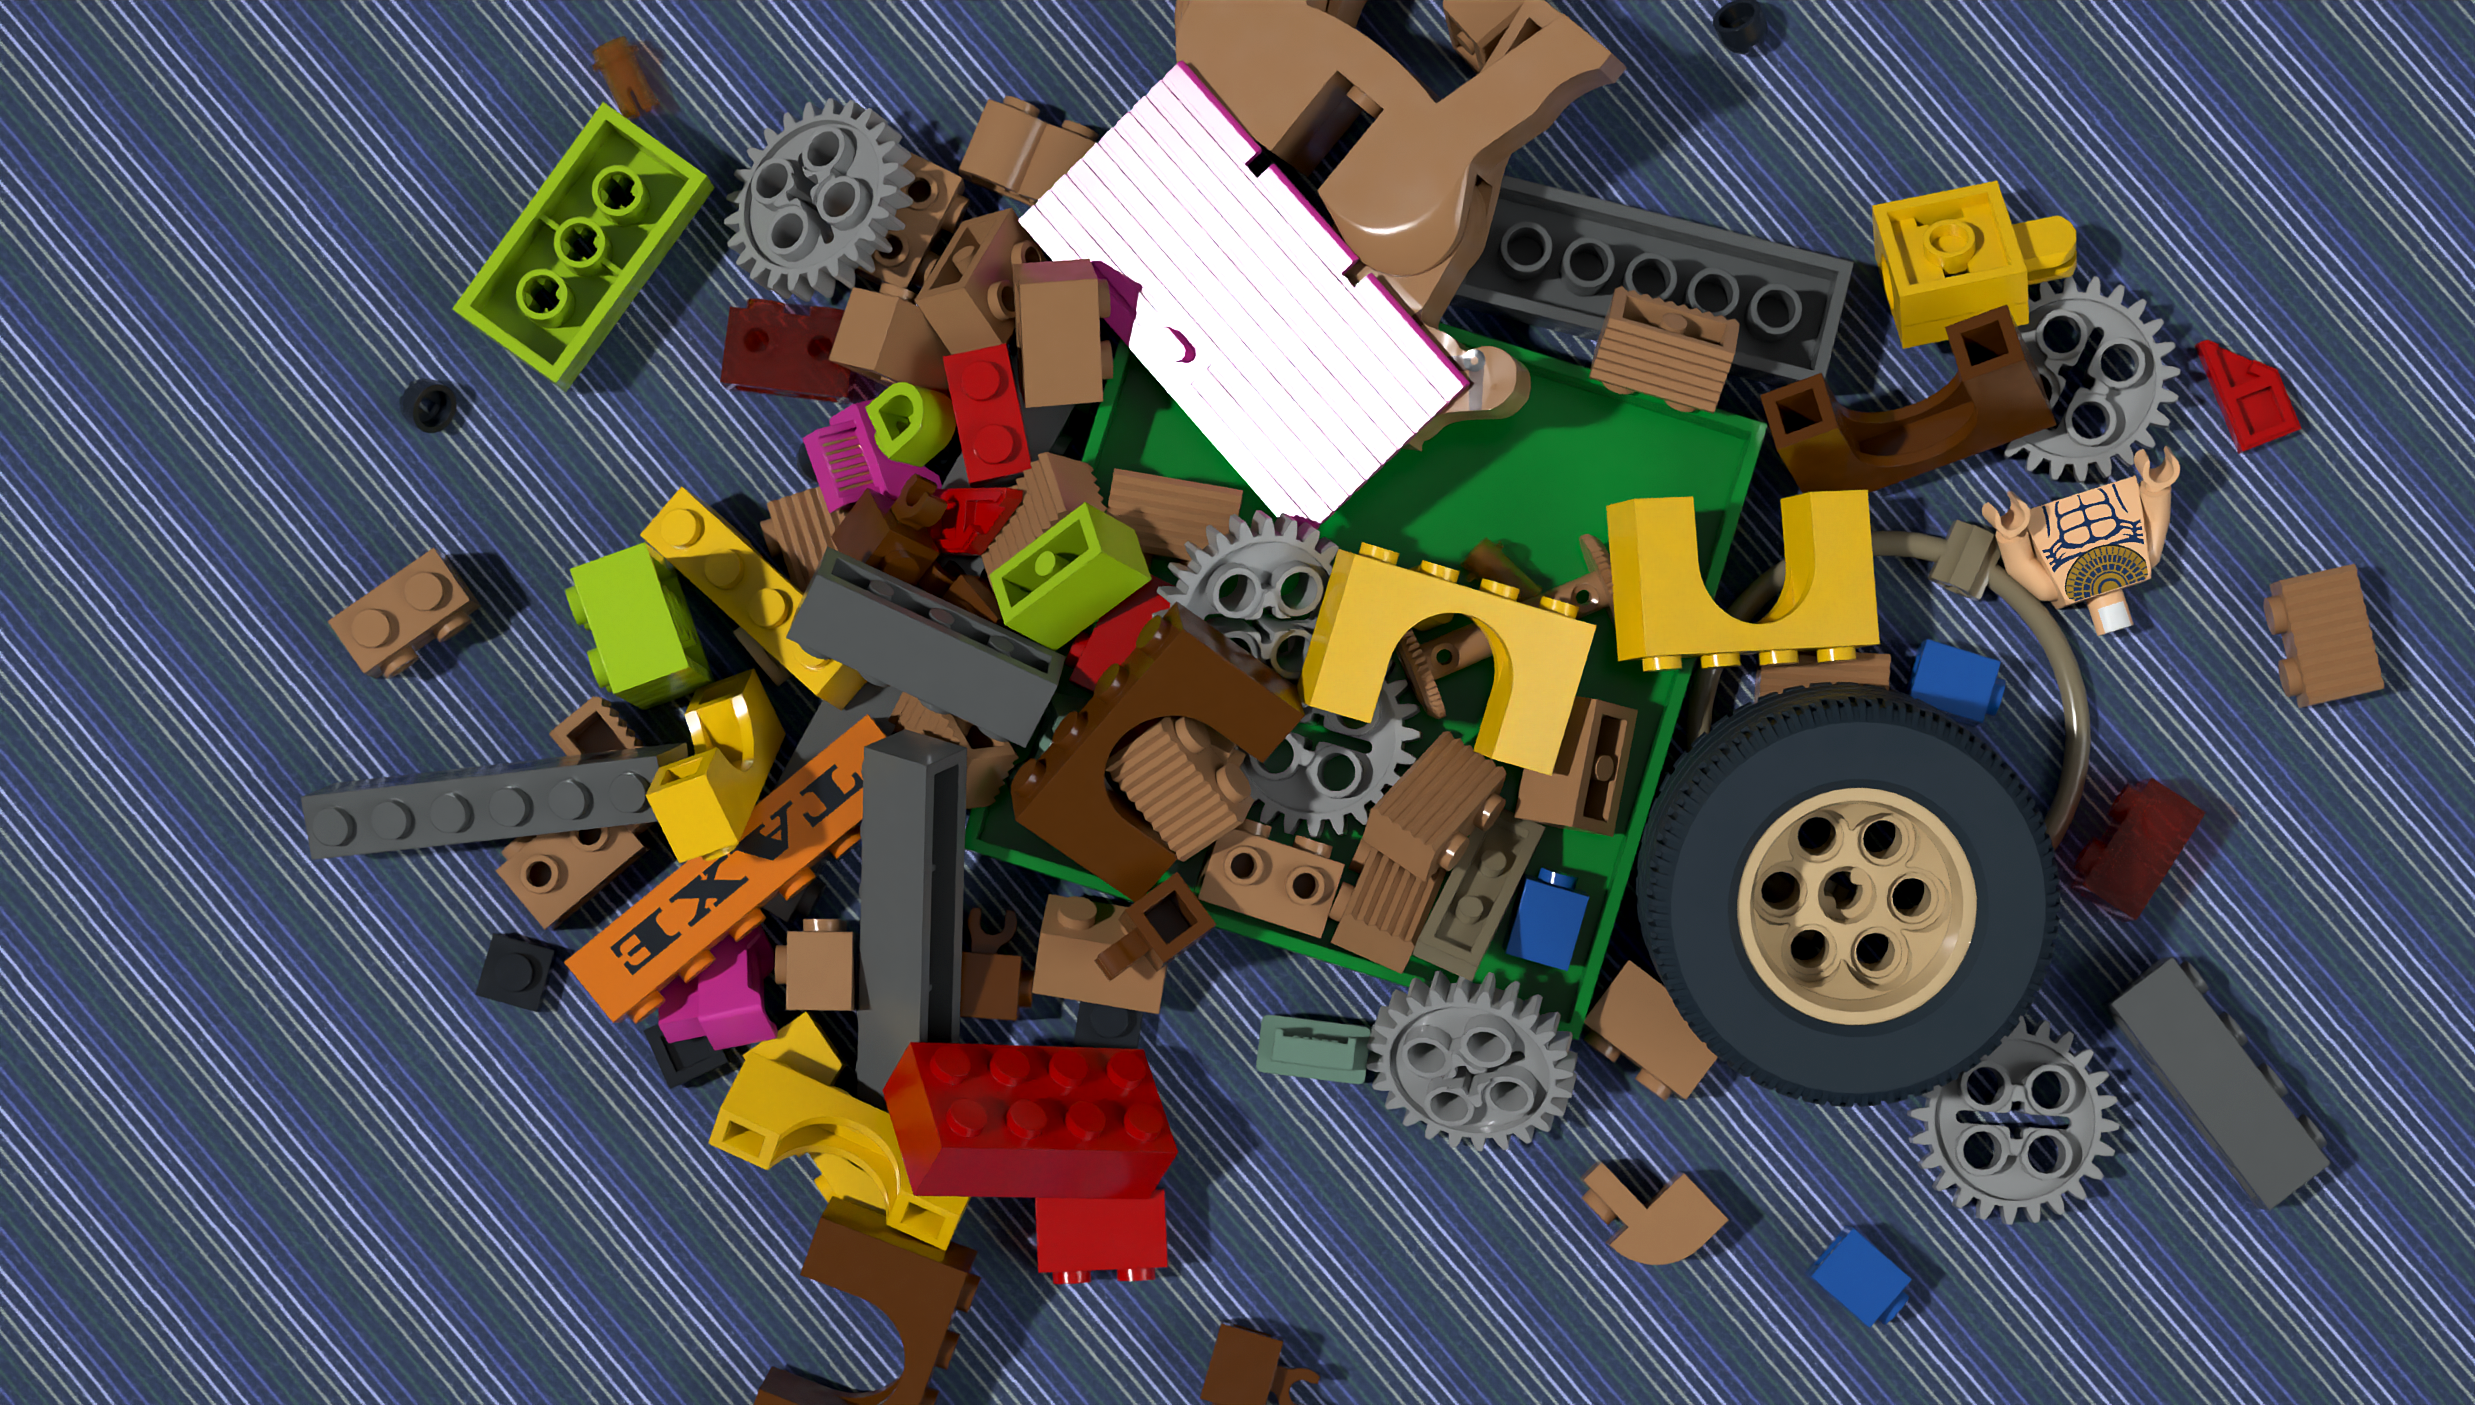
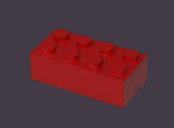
M910 1042L882 1090L914 1196L1149 1199L1178 1154L1144 1049Z

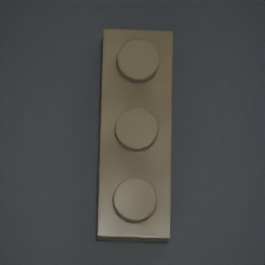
M1504 808L1497 820L1487 831L1484 832L1475 827L1469 836L1470 843L1468 848L1454 866L1417 940L1412 955L1458 976L1465 977L1469 981H1473L1539 846L1546 827L1535 822L1515 818V813Z

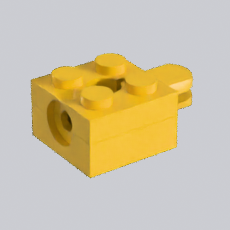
M1998 181L1872 205L1875 260L1903 349L1949 340L1945 329L1946 326L2006 304L2017 326L2029 324L2028 285L2071 277L2077 267L2076 230L2071 222L2057 215L2012 224ZM1956 274V276H1951V277H1946V278H1945V276H1944V275Z

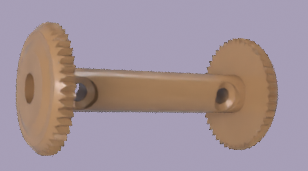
M1590 534L1582 535L1579 537L1580 547L1590 573L1520 603L1539 608L1541 598L1545 596L1579 607L1576 620L1605 608L1615 628L1610 554L1599 538ZM1581 590H1587L1589 593L1588 600L1582 604L1577 603V593ZM1474 622L1419 645L1413 630L1409 629L1395 647L1401 666L1417 700L1423 706L1427 715L1436 719L1445 717L1446 711L1435 680L1493 656L1487 638ZM1443 649L1449 650L1450 658L1444 663L1438 662L1436 658L1437 653Z

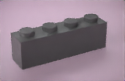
M828 546L796 609L786 636L787 639L798 643L806 653L813 657L824 660L833 659L857 670L865 680L881 687L892 686L918 698L924 707L935 713L953 714L976 725L983 734L991 739L1000 742L1011 741L1026 748L1058 686L1066 657Z
M2173 957L2161 958L2101 1005L2258 1209L2270 1211L2331 1164L2321 1151L2327 1145V1141L2316 1125L2305 1114L2296 1118L2281 1098L2288 1091L2276 1073L2266 1063H2262L2257 1067L2242 1048L2248 1042V1038L2236 1021L2225 1011L2217 1015L2202 995L2208 992L2209 988L2197 970L2186 960L2178 965Z

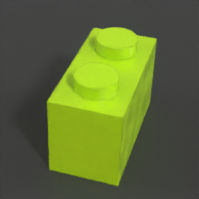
M1084 502L989 574L1004 624L1053 651L1058 650L1151 580L1135 530L1087 502Z

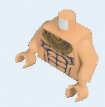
M2168 446L2164 447V461L2160 466L2153 469L2150 468V460L2144 449L2135 453L2134 464L2143 478L2139 485L2136 476L2031 509L2014 492L2008 491L2007 496L2010 498L2011 506L2009 511L2001 517L1996 508L1989 502L1985 503L1982 507V515L1997 530L1995 536L2008 575L2038 600L2051 601L2056 609L2086 601L2097 636L2134 625L2122 589L2151 579V569L2160 562L2170 523L2171 485L2177 480L2180 473L2179 462Z

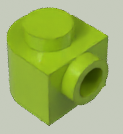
M898 382L889 386L865 407L876 431L874 438L877 446L888 459L895 462H902L922 468L947 446L956 428L952 401L947 395L906 382Z

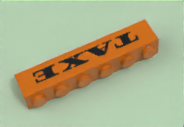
M870 715L864 716L754 806L739 844L733 851L715 860L705 861L702 856L688 860L564 962L613 1023H622L628 1017H630L635 1025L644 1020L666 1001L660 991L678 976L685 983L697 977L716 960L710 952L713 947L729 934L736 942L743 939L766 919V916L760 909L779 893L786 901L790 900L817 877L810 869L830 852L838 860L862 841L860 836V828L863 821V778L861 770L864 760V746L888 737Z

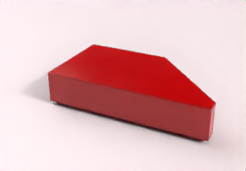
M2208 339L2195 345L2238 454L2302 429L2277 369L2256 360H2249L2219 347V344Z
M1006 487L936 489L932 495L945 500L948 506L940 520L933 526L926 528L940 552L939 555H982L1021 503L1023 490Z

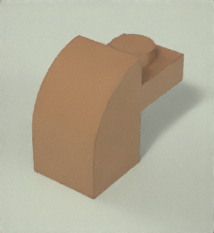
M1600 1161L1593 1164L1579 1178L1589 1188L1581 1197L1582 1200L1607 1225L1616 1217L1624 1224L1605 1243L1619 1254L1639 1263L1665 1265L1685 1259L1701 1248L1729 1221L1709 1198L1684 1173L1679 1171L1644 1205Z

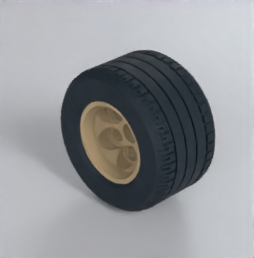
M1831 682L1810 683L1808 688H1805L1803 685L1785 688L1782 694H1778L1775 691L1757 699L1758 703L1752 704L1750 701L1733 710L1735 715L1730 718L1725 715L1711 725L1713 730L1708 734L1704 731L1691 744L1693 749L1689 753L1684 751L1673 765L1675 771L1673 773L1668 772L1659 787L1660 795L1655 796L1648 813L1650 818L1649 821L1646 820L1640 839L1642 846L1638 847L1636 860L1638 873L1635 874V894L1638 896L1636 905L1638 919L1642 926L1641 932L1653 965L1669 996L1672 998L1675 1007L1700 1041L1706 1043L1707 1048L1721 1061H1727L1730 1068L1744 1077L1750 1076L1752 1082L1768 1090L1776 1088L1775 1090L1778 1094L1793 1099H1799L1802 1096L1804 1102L1825 1105L1828 1101L1831 1106L1853 1107L1854 1103H1857L1859 1107L1881 1105V1101H1886L1887 1104L1907 1100L1908 1095L1913 1094L1914 1097L1931 1092L1934 1090L1933 1086L1939 1084L1942 1087L1959 1078V1073L1962 1071L1967 1073L1982 1062L1980 1058L1985 1054L1989 1056L2002 1044L2000 1040L2004 1036L2008 1037L2021 1022L2018 1018L2021 1014L2025 1015L2035 1000L2033 994L2035 991H2039L2047 974L2044 970L2045 966L2050 965L2055 949L2052 939L2057 938L2060 920L2056 915V912L2060 911V889L2056 887L2060 880L2057 862L2052 860L2055 856L2050 835L2045 832L2047 826L2039 809L2035 808V801L2027 788L2020 783V778L2010 766L2003 762L2002 758L1987 744L1961 726L1956 720L1944 712L1938 711L1934 706L1918 698L1913 699L1912 696L1893 689L1887 691L1885 687L1870 684L1859 686L1855 682H1837L1836 685H1832ZM1813 817H1822L1829 820L1831 827L1830 836L1822 846L1810 849L1799 845L1798 831L1806 820ZM1879 820L1892 822L1895 827L1893 843L1887 849L1880 852L1867 850L1863 844V836L1866 829L1872 823ZM1845 871L1846 877L1856 884L1855 892L1847 900L1836 902L1832 894L1824 889L1825 883L1831 875L1836 872ZM1775 872L1790 873L1794 877L1795 886L1789 898L1777 903L1769 902L1762 898V885L1768 876ZM1915 878L1921 880L1924 884V895L1919 904L1910 909L1896 908L1892 898L1895 887L1905 879ZM1804 930H1816L1823 935L1821 951L1809 960H1800L1793 957L1791 954V944L1794 937ZM1871 933H1882L1887 936L1888 950L1879 961L1864 963L1857 959V945L1864 936Z

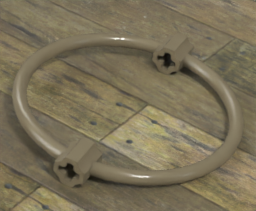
M1960 520L1952 522L1945 539L1923 533L1897 530L1871 531L1873 556H1901L1934 562L1927 579L1942 588L1974 601H1979L1985 588L1988 587L2020 615L2044 649L2056 677L2065 718L2063 767L2057 791L2044 819L2047 826L2045 832L2050 835L2055 851L2069 828L2081 799L2088 771L2091 744L2090 713L2086 689L2078 663L2065 635L2041 601L2008 575L2006 569L1997 563L2001 553L1995 534ZM1785 559L1770 567L1749 584L1729 606L1726 613L1740 621L1749 623L1772 598L1782 591L1786 571ZM1701 657L1694 673L1688 698L1686 717V751L1688 753L1693 749L1691 744L1704 731L1707 734L1711 732L1713 703L1718 681L1723 671V668L1702 669ZM1775 872L1763 882L1761 891L1775 903L1782 902L1789 898L1794 890V877H1792L1790 882ZM1829 879L1824 887L1825 890L1832 894L1836 902L1845 901L1850 891ZM1804 930L1794 937L1821 949L1823 947V935L1819 931ZM1871 933L1865 936L1875 938H1887V936H1885L1882 933Z

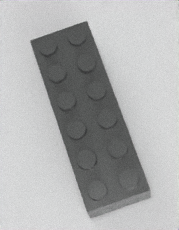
M1503 175L1485 248L1476 263L1469 269L1449 305L1598 341L1615 288L1623 286L1628 292L1635 290L1639 295L1648 294L1652 299L1660 297L1664 302L1673 301L1677 306L1685 304L1690 310L1698 308L1702 313L1710 311L1715 317L1722 315L1727 320L1735 319L1740 326L1735 355L1728 374L1783 387L1822 373L1824 378H1826L1854 262Z

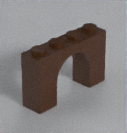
M2003 305L1945 327L1958 366V372L1941 390L1912 405L1883 412H1858L1847 409L1836 400L1822 373L1760 395L1776 449L1801 492L1868 490V493L2055 426L2056 422L2039 371L2008 305Z
M1177 601L1163 617L1156 615L1147 622L1137 638L1136 648L1121 665L1114 663L1106 669L1099 678L1094 689V696L1079 713L1072 711L1064 717L1054 732L1053 743L1038 760L1031 758L1025 762L1016 773L1011 784L1013 809L1017 822L1134 902L1145 896L1178 858L1176 852L1169 849L1168 843L1161 839L1160 833L1153 830L1151 822L1145 820L1143 812L1137 810L1135 802L1130 801L1128 796L1119 791L1105 775L1107 759L1118 740L1130 729L1147 720L1163 716H1184L1209 725L1263 763L1305 716L1298 689L1295 685Z
M832 1196L820 1217L800 1275L862 1298L882 1310L893 1322L901 1337L905 1355L904 1370L893 1382L880 1389L865 1393H847L831 1389L772 1366L758 1390L753 1405H935L940 1391L929 1387L935 1367L947 1371L961 1334L949 1329L956 1310L968 1314L982 1277L970 1273L978 1251L950 1241L947 1250L944 1251L886 1225V1216Z

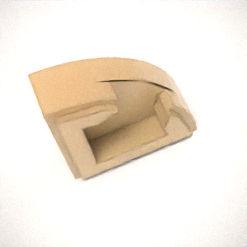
M739 627L733 632L777 686H780L793 675L743 628Z

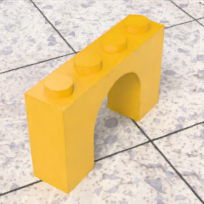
M1868 490L1808 492L1780 499L1785 552V580L1781 594L1774 607L1755 624L1740 621L1724 612L1713 601L1704 586L1698 562L1693 496L1640 498L1607 505L1618 661L1642 660L1643 672H1658L1682 669L1681 658L1701 657L1702 669H1716L1741 666L1740 655L1759 654L1760 666L1799 663L1798 652L1817 651V663H1831L1856 660L1855 648L1880 644Z
M1362 542L1358 554L1338 549L1297 685L1301 703L1371 724L1390 658L1404 634L1414 625L1428 617L1443 613H1461L1472 620L1484 633L1494 658V682L1473 751L1494 760L1552 776L1596 625L1576 620L1579 610L1578 606L1542 596L1539 608L1516 602L1520 589L1482 578L1479 590L1456 584L1460 571L1422 560L1419 573L1398 567L1396 564L1400 553Z

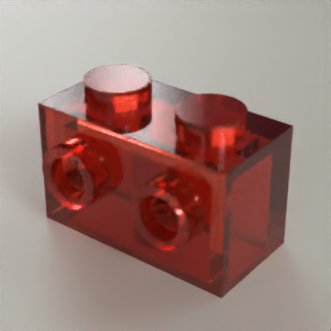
M747 299L746 308L730 306L720 383L726 390L852 405L856 372L829 360L845 310L812 306L810 307L809 316L784 313V303L765 299Z
M2152 777L2138 781L2135 786L2127 783L2107 812V815L2112 817L2113 821L2102 838L2099 840L2093 836L2074 862L2072 868L2079 873L2070 888L2120 921H2136L2206 812Z

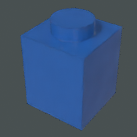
M1926 639L1918 645L1904 693L1912 696L1913 699L1918 698L1934 706L1938 711L1944 712L1957 722L1974 727L1983 723L1985 714L1996 715L2003 697L2006 680L1997 677L2001 661Z
M1541 867L1538 877L1524 874L1502 944L1506 954L1568 971L1589 900V896L1584 890L1575 888L1578 877L1546 867Z
M1847 1225L1804 1273L1858 1322L1868 1328L1876 1320L1886 1325L1897 1315L1909 1299V1295L1903 1289L1912 1280L1856 1229Z

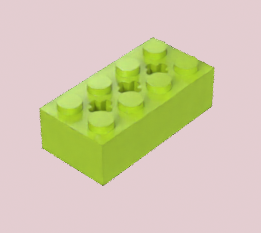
M602 102L452 310L463 320L566 393L712 193L714 186L707 175ZM629 184L633 185L631 193L635 197L633 202L626 208L621 205L619 209H614L615 203L609 197L611 191L619 186L625 192ZM592 235L596 236L593 242L597 248L596 253L588 260L583 256L581 261H576L578 255L572 248L573 243L580 237L588 243ZM554 286L559 287L556 292V297L560 300L558 305L551 311L546 308L543 313H538L541 306L534 299L536 294L543 288L551 293Z
M643 542L570 569L575 585L565 589L567 600L578 626L584 625L586 631L591 630L597 648L588 650L587 655L600 688L606 687L607 691H613L616 697H620L642 710H647L692 694L697 688L715 682L675 567L647 543Z

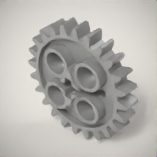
M828 98L823 111L811 102L806 103L803 120L801 121L789 112L785 113L783 120L784 131L780 134L767 127L764 130V136L768 144L762 151L749 147L747 150L749 157L754 162L751 170L741 169L736 170L734 176L744 183L743 189L728 194L726 200L739 208V211L724 219V224L737 232L727 242L728 247L740 254L736 264L750 273L749 278L768 291H774L784 299H789L792 294H795L803 301L809 302L815 290L825 297L831 298L834 293L836 280H839L850 289L855 286L854 270L861 266L870 273L875 271L871 255L876 249L886 253L892 251L891 244L885 238L888 230H904L906 226L895 216L896 211L913 204V199L900 190V188L915 180V175L903 167L912 156L908 150L899 144L902 135L889 126L888 121L872 109L868 108L866 110L853 100H849L844 107L835 99Z
M2071 276L2064 279L2062 292L2059 294L2053 292L2048 282H2042L2038 284L2039 300L2033 302L2028 297L2029 324L2020 325L2018 329L2039 371L2042 382L2048 388V401L2051 410L2066 383V380L2058 375L2059 368L2064 371H2070L2073 368L2094 328L2102 329L2104 335L2084 372L2083 378L2091 383L2090 390L2080 387L2075 392L2057 429L2054 431L2044 429L2011 441L2007 445L2003 454L2006 459L2014 456L2021 449L2028 453L2025 472L2030 474L2043 460L2049 462L2050 481L2056 482L2064 466H2072L2077 483H2083L2087 475L2088 465L2095 464L2102 477L2107 478L2111 476V457L2116 456L2128 467L2134 464V454L2130 447L2133 442L2148 450H2151L2156 445L2152 436L2146 430L2148 425L2166 428L2171 421L2159 412L2157 408L2159 404H2172L2178 401L2179 396L2162 388L2163 381L2179 376L2180 369L2162 365L2161 358L2169 354L2176 346L2174 342L2155 343L2152 336L2159 331L2164 321L2161 318L2143 324L2139 317L2147 303L2144 299L2134 303L2128 309L2121 305L2125 286L2120 284L2107 298L2100 295L2099 277L2094 276L2085 292H2078L2075 280ZM2056 320L2066 321L2071 324L2077 332L2078 341L2076 348L2068 353L2061 354L2049 349L2043 340V330L2046 324ZM2113 348L2127 351L2132 356L2135 364L2133 376L2121 382L2111 380L2105 376L2100 362L2105 351ZM2082 405H2092L2100 409L2106 418V428L2103 435L2098 438L2087 439L2077 434L2072 426L2074 410Z
M1256 510L1251 528H1249L1244 520L1233 514L1230 515L1229 534L1223 535L1212 525L1206 526V536L1209 545L1204 549L1190 541L1184 544L1187 553L1192 559L1187 566L1170 562L1167 567L1179 580L1176 587H1158L1157 593L1170 602V608L1177 601L1202 620L1208 614H1223L1225 617H1217L1205 622L1229 639L1234 638L1237 645L1297 687L1335 561L1334 557L1339 547L1326 537L1319 539L1320 531L1307 522H1304L1297 528V521L1286 513H1281L1275 524H1273L1271 517L1261 510ZM1299 572L1298 585L1289 594L1281 596V587L1286 578ZM1238 574V583L1234 591L1227 597L1219 598L1220 586L1224 580ZM1263 608L1267 609L1273 615L1262 614ZM1169 609L1153 613L1152 618L1156 615L1163 617ZM1310 612L1309 618L1305 620H1292L1290 617ZM1241 618H1244L1245 620H1252V626L1247 624ZM1295 635L1294 647L1290 653L1282 658H1277V650L1282 641ZM1302 703V707H1303V708H1305V707L1308 706V705Z
M1295 635L1288 637V651L1282 653L1278 648L1277 658H1282L1290 653L1294 647ZM1390 659L1371 724L1367 723L1364 727L1350 729L1343 722L1342 716L1311 706L1303 708L1305 716L1300 723L1314 726L1318 724L1320 716H1323L1325 728L1342 735L1369 741L1372 744V751L1370 753L1357 752L1327 742H1319L1315 751H1311L1312 740L1290 732L1285 739L1292 745L1294 751L1293 761L1284 772L1275 774L1268 771L1264 762H1260L1239 746L1236 747L1237 750L1246 753L1240 770L1249 781L1251 787L1250 796L1254 799L1252 806L1260 801L1265 803L1260 818L1262 823L1269 825L1280 813L1285 814L1284 833L1294 835L1304 819L1307 820L1308 830L1312 838L1321 837L1325 821L1329 820L1338 835H1347V816L1352 814L1361 824L1366 826L1370 814L1367 806L1372 802L1376 804L1386 794L1384 791L1389 785L1393 786L1402 777L1397 773L1400 765L1412 766L1418 760L1412 754L1404 751L1405 743L1423 739L1422 732L1405 727V720L1418 714L1420 707L1416 704H1400L1398 699L1411 687L1409 681L1398 680L1389 683L1386 680L1396 665L1393 660ZM1340 755L1348 756L1355 767V778L1346 789L1333 791L1325 783L1324 769L1332 758Z
M1435 971L1431 988L1418 978H1414L1411 980L1408 994L1395 990L1392 993L1389 1006L1380 1007L1367 1044V1048L1371 1051L1366 1066L1367 1069L1376 1072L1372 1085L1373 1089L1389 1091L1385 1102L1387 1110L1405 1107L1406 1113L1402 1123L1405 1126L1415 1124L1420 1120L1427 1123L1425 1138L1430 1140L1441 1130L1449 1133V1144L1453 1148L1457 1147L1462 1137H1471L1477 1151L1483 1150L1486 1138H1493L1503 1150H1507L1512 1133L1528 1144L1532 1142L1535 1127L1548 1132L1551 1130L1554 1115L1563 1117L1568 1098L1572 1097L1577 1076L1574 1071L1578 1053L1569 1050L1573 1035L1568 1031H1557L1561 1016L1558 1012L1539 1014L1542 996L1538 994L1525 1001L1518 998L1520 983L1517 981L1508 985L1503 991L1496 988L1495 975L1491 972L1485 976L1482 984H1475L1473 981H1469L1459 976L1457 983H1450L1441 971Z
M2023 1016L2018 1018L2021 1022L2012 1033L2000 1040L2002 1044L1989 1056L1985 1054L1980 1058L1981 1063L1967 1073L1962 1071L1958 1074L1959 1078L1942 1087L1938 1084L1933 1086V1091L1920 1095L1926 1098L1925 1107L1907 1110V1116L1924 1121L1925 1130L1910 1136L1909 1142L1928 1145L1931 1151L1917 1163L1918 1167L1928 1169L1938 1166L1942 1171L1932 1185L1933 1189L1941 1191L1954 1184L1958 1188L1953 1197L1952 1205L1961 1209L1972 1198L1977 1199L1976 1218L1986 1220L1994 1206L1998 1205L2002 1223L2008 1225L2013 1224L2018 1207L2023 1208L2029 1222L2038 1223L2040 1221L2041 1203H2046L2055 1214L2061 1215L2065 1213L2061 1194L2064 1192L2079 1200H2084L2087 1196L2079 1179L2083 1175L2102 1180L2104 1177L2099 1168L2092 1163L2094 1156H2114L2115 1150L2109 1145L2100 1141L2101 1133L2119 1129L2118 1123L2103 1119L2101 1111L2117 1103V1097L2098 1095L2096 1087L2103 1083L2109 1074L2107 1071L2088 1073L2085 1070V1066L2091 1060L2094 1052L2091 1049H2084L2074 1055L2069 1053L2068 1051L2074 1034L2070 1031H2065L2053 1042L2050 1041V1022L2046 1020H2040L2032 1033L2027 1034ZM1980 1067H1985L1992 1071L1998 1083L1996 1095L1985 1104L1975 1102L1967 1091L1968 1077ZM2044 1071H2049L2056 1075L2062 1088L2059 1100L2049 1108H2043L2038 1105L2031 1092L2034 1079ZM2015 1101L2016 1111L2021 1114L2064 1116L2069 1119L2070 1124L2066 1129L2020 1126L2015 1129L2014 1138H2010L2008 1127L1960 1123L1956 1119V1114L1961 1110L2007 1113L2010 1112L2012 1102ZM1982 1131L1990 1136L1994 1143L1995 1151L1989 1164L1982 1168H1974L1966 1161L1963 1148L1965 1141L1970 1135ZM2046 1135L2054 1140L2058 1147L2059 1155L2057 1162L2051 1169L2046 1172H2038L2029 1162L2028 1150L2035 1139Z

